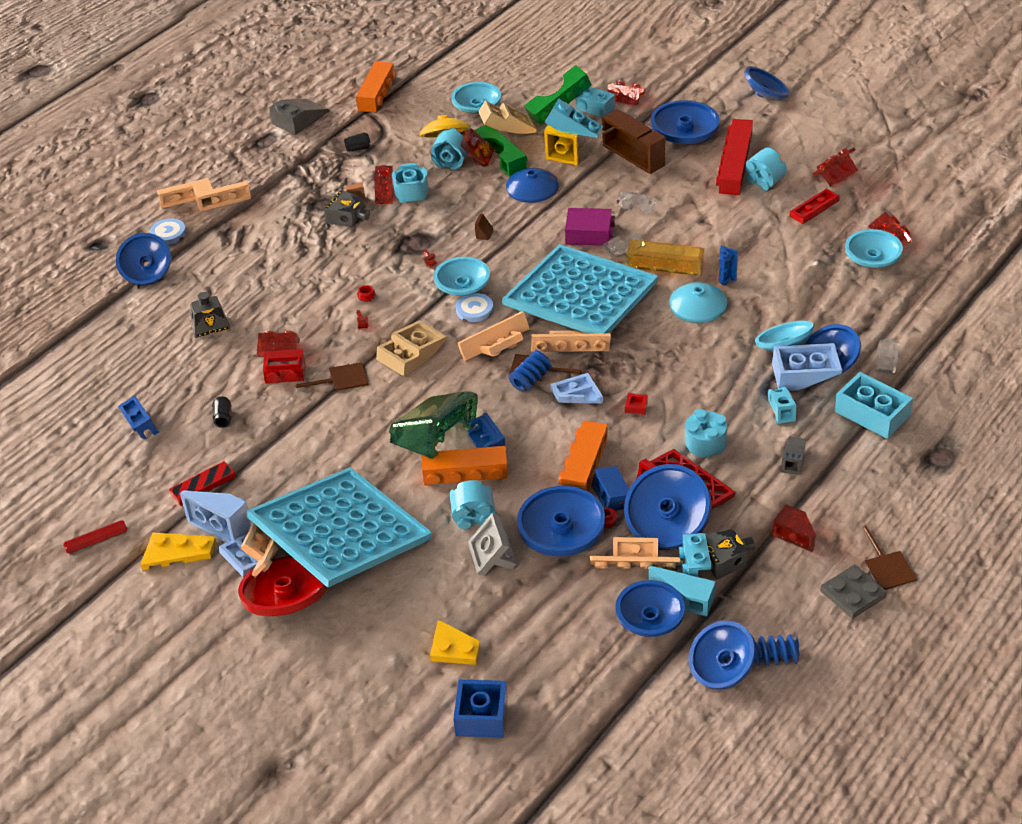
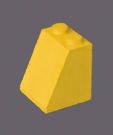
M548 125L544 130L545 159L578 166V135L559 132Z

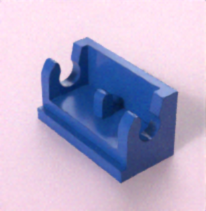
M136 396L118 406L134 432L137 431L142 439H146L145 430L149 429L154 435L159 433Z
M487 412L469 422L470 426L478 424L475 428L467 431L469 438L476 448L505 446V437Z
M618 467L595 469L592 486L603 507L611 508L615 511L624 509L625 503H619L625 501L629 488Z

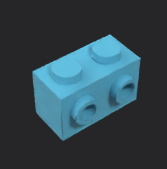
M589 87L576 97V109L603 117L615 109V94Z

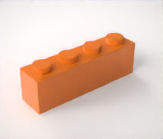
M374 62L356 95L358 111L377 112L379 107L382 106L383 99L387 96V91L391 88L393 79L396 78V69H394L393 63Z
M583 420L581 428L576 430V441L571 443L570 457L565 459V470L560 472L559 484L581 488L589 492L594 471L598 468L608 440V424Z
M496 446L422 452L424 485L457 483L469 480L507 479L506 447Z

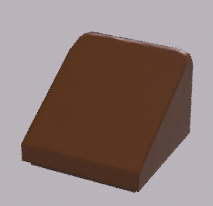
M480 214L474 224L476 239L489 240L494 229L484 214Z

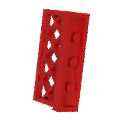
M675 449L651 461L643 459L639 462L637 478L647 470L660 465L675 464L691 469L702 480H707L710 483L705 484L708 490H711L712 509L735 497L736 491ZM674 457L679 462H673L668 460ZM714 491H722L725 494H714Z

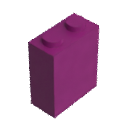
M568 208L565 244L609 246L610 238L614 237L615 216H612V209Z

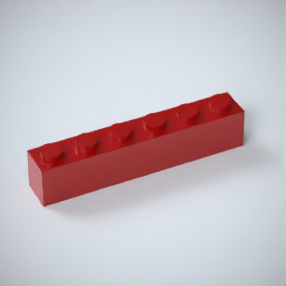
M732 119V124L728 125L723 155H721V163L716 177V186H719V194L740 195L753 135V120Z

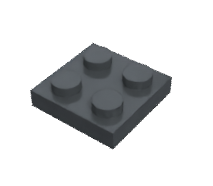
M855 564L821 585V592L851 619L886 598L887 594L885 589Z

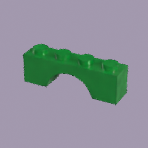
M575 65L563 74L564 82L557 92L549 96H536L524 105L528 115L541 126L545 123L558 99L569 104L582 94L583 91L592 86L587 73Z
M485 125L472 130L473 145L482 153H498L500 169L509 177L515 172L527 168L528 159L526 154L499 133L497 129Z

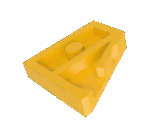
M438 621L430 660L434 662L477 665L480 641L442 621Z

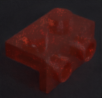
M616 80L615 83H609L607 92L615 94L616 102L638 105L640 95H645L646 88H641V84L631 83L630 86L625 85V81Z
M472 128L462 131L461 134L464 138L460 146L481 166H488L494 149Z
M886 212L868 226L870 229L889 232L900 241L904 239L908 243L912 241L908 236L910 234L909 230L904 225L899 226L900 222L894 215L890 217Z

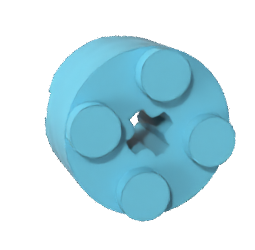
M455 128L442 131L431 148V159L440 168L448 167L451 168L450 170H456L464 162L469 152L470 143Z
M764 148L746 162V172L748 174L746 178L751 184L755 183L761 186L764 191H767L780 181L787 173L786 163L784 161L781 162L779 159L780 154L771 148Z
M408 163L399 166V170L396 172L395 170L392 172L394 194L399 199V202L406 203L408 201H423L426 199L429 185L425 167L422 169L418 164Z
M697 409L686 420L685 444L693 455L709 458L713 454L717 453L719 455L724 452L727 447V423L724 415Z
M469 480L459 483L457 489L450 491L452 518L460 529H468L471 525H482L491 513L495 514L493 491L490 485L487 484L485 486L482 485V481Z

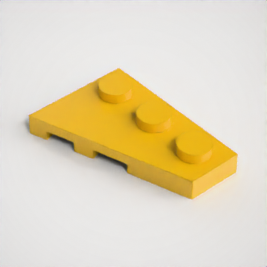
M152 533L140 564L142 571L149 570L150 566L160 564L162 567L170 566L171 562L177 561L189 563L211 559L217 543L214 536Z

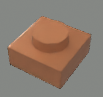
M363 183L345 186L346 192L361 197L366 201Z

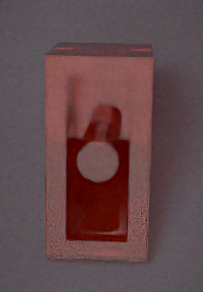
M375 166V204H393V166Z
M785 504L773 520L772 536L813 552L816 534L806 512Z

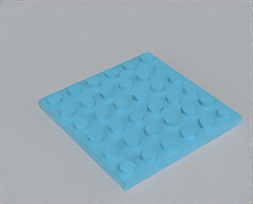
M559 244L502 298V303L512 309H517L587 334L610 333L658 282V275Z
M351 467L247 510L248 519L328 588L432 539V532Z

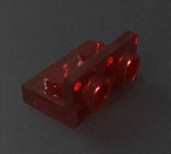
M265 331L264 333H258L257 356L264 357V351L297 349L300 339L297 333L293 331H284L283 333Z

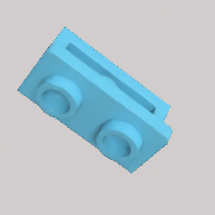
M705 533L683 535V546L679 547L680 561L684 560L682 573L698 577L699 570L711 569Z

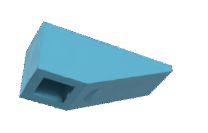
M558 99L545 120L546 124L559 132L595 138L598 137L603 128L597 121L592 120Z
M649 566V580L667 583L678 590L684 599L685 611L708 616L715 597V581Z

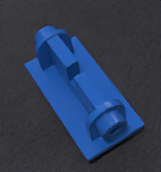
M721 245L718 281L721 285H727L730 280L737 281L738 251Z

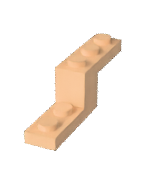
M206 178L157 190L161 208L196 200L199 210L204 211L251 199L247 181L212 189L209 179Z

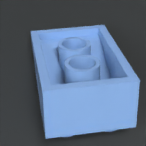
M834 343L774 346L772 366L778 389L786 387L788 391H798L842 373Z
M182 491L180 493L187 521L191 525L226 543L248 533L251 527V520L247 518L248 508L244 499L237 498L228 493Z

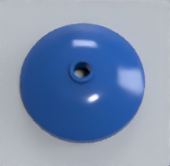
M753 66L745 69V78L759 97L769 99L788 97L790 93L788 87L776 76Z
M542 168L519 170L511 175L506 182L507 193L512 198L528 203L547 200L555 195L559 188L557 177L550 171Z
M151 233L132 235L120 245L116 254V267L120 275L126 281L135 285H149L157 282L167 273L171 264V252L168 245L162 238Z
M833 324L814 332L808 338L805 345L834 343L842 373L855 364L861 352V341L858 334L852 328L846 325Z
M644 580L627 586L616 600V616L619 622L628 631L640 636L656 637L670 633L681 624L685 615V602L682 595L673 586L661 581Z
M719 621L707 626L696 636L690 647L688 661L692 675L699 683L710 689L721 690L735 686L749 674L756 658L755 640L751 633L737 622Z

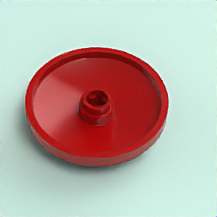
M284 556L272 559L270 567L265 572L261 571L256 577L252 575L254 569L248 572L240 582L238 594L242 606L247 611L260 616H282L295 613L312 605L322 597L328 587L292 556Z

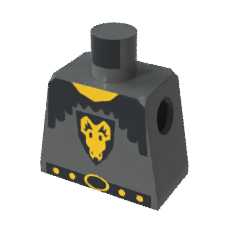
M340 190L324 208L326 223L352 227L359 219L368 220L370 217V210L365 209L364 200L344 190Z
M208 292L199 293L198 300L190 304L191 328L195 338L230 329L227 317L217 296L210 297Z
M732 529L705 534L711 560L710 570L716 580L744 567L747 564V551L755 549V544L751 537L740 540Z

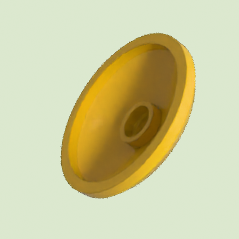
M448 115L438 116L437 120L428 123L421 130L420 137L436 138L442 131L450 130L451 128L457 129L459 133H464L471 130V127L467 122L458 118H448Z

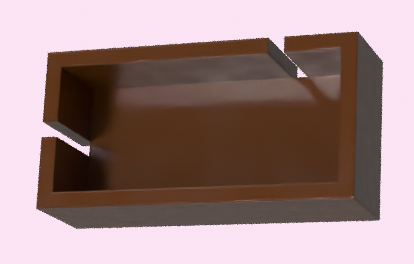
M618 109L602 117V130L605 131L602 133L604 147L649 174L665 166V136L655 130L652 131L648 126Z

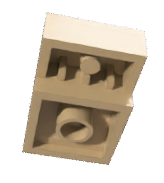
M485 100L479 110L483 123L491 128L516 134H528L537 131L530 116L504 102L499 108Z
M419 320L393 332L390 341L377 346L376 360L400 375L406 376L431 358L447 340V336Z

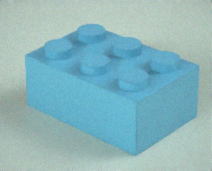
M859 372L836 394L835 412L888 439L911 416L913 398Z

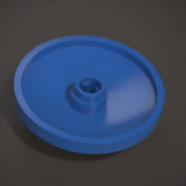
M680 100L669 102L659 106L651 116L652 130L665 136L666 141L673 143L693 144L703 142L713 137L719 130L720 118L718 113L712 107L696 101Z
M675 464L656 466L641 474L631 485L624 504V515L631 532L636 538H658V550L678 549L683 546V535L702 533L709 522L712 510L711 495L702 478L691 469Z
M572 486L549 487L531 495L522 504L517 516L518 531L524 543L538 553L555 557L571 556L589 549L601 538L605 529V512L600 501L586 490Z

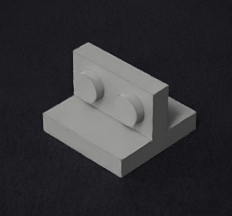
M491 513L468 541L477 574L483 576L488 573L494 564L511 570L517 565L507 532H504L500 517L497 514Z

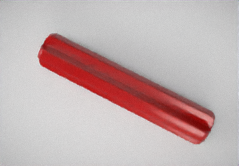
M123 520L65 541L63 543L67 554L125 533L127 526Z

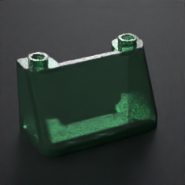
M462 391L429 397L391 424L389 429L390 443L433 459L438 455V451L435 450L438 442H444L447 430L458 422L462 423L463 427L467 429L474 427L470 426L469 422L476 418L478 395L471 391Z

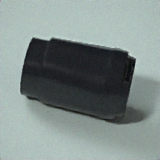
M365 132L344 139L347 152L370 147L369 135Z
M217 397L212 403L213 421L215 426L219 428H225L230 425L232 404L227 397Z

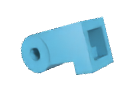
M787 388L769 389L768 399L775 413L777 424L796 421V403Z

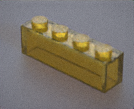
M631 239L626 252V264L636 269L700 276L704 264V248Z

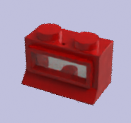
M303 349L264 351L263 375L265 383L305 380L306 364Z

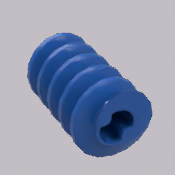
M535 350L514 372L509 374V381L515 389L529 391L531 385L534 386L537 383L536 380H541L542 375H546L547 370L552 369V365L541 351Z
M791 634L787 635L786 641H784L782 635H778L776 642L772 635L768 636L767 642H765L763 636H759L757 643L755 641V663L757 666H760L761 659H764L767 666H769L771 659H774L775 664L779 665L780 658H783L786 665H788L790 658H793L794 663L798 664L800 655L798 635L795 641Z

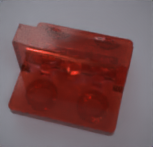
M854 147L850 150L845 148L837 153V155L829 157L825 160L826 162L816 167L817 171L813 173V176L815 177L822 173L831 187L857 172L858 168L849 156L856 149Z

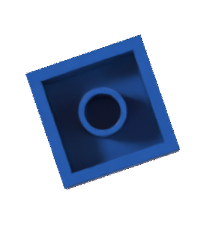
M458 679L453 718L456 736L504 738L508 703L506 681Z

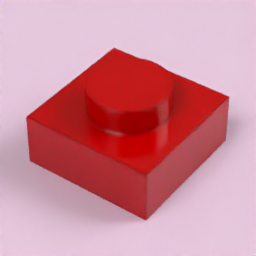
M628 393L625 413L645 415L648 395Z

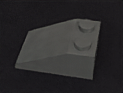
M306 98L279 100L269 107L272 124L295 135L330 112L328 108Z

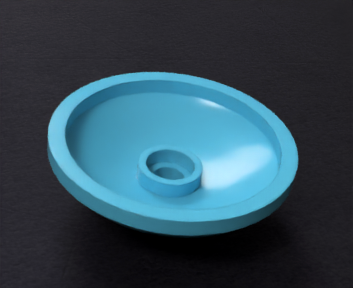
M471 82L461 85L453 91L451 96L452 103L463 112L479 113L485 100L497 106L501 101V91L490 83Z
M876 229L858 231L849 236L845 243L847 256L855 263L868 268H883L892 265L900 259L903 251L902 243L896 236Z
M456 257L446 260L434 272L435 285L441 291L456 296L476 293L484 288L490 280L489 267L483 261L473 257Z
M704 282L685 284L677 288L670 297L671 311L680 319L688 322L703 323L715 320L723 315L727 308V297L724 292L716 286Z
M810 321L784 323L759 334L755 339V343L759 348L774 352V346L801 345L811 336L814 326Z

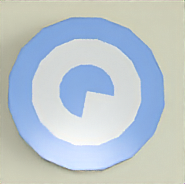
M171 218L156 222L150 228V233L162 238L167 245H172L179 242L181 237H185L186 228L182 221Z
M481 293L464 295L456 302L457 316L462 320L463 318L467 319V322L474 323L486 320L494 311L491 298Z

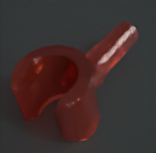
M424 249L423 253L426 256L424 262L426 266L431 267L437 264L434 260L435 254H430L427 249Z
M357 310L358 329L368 328V317H362L361 311Z

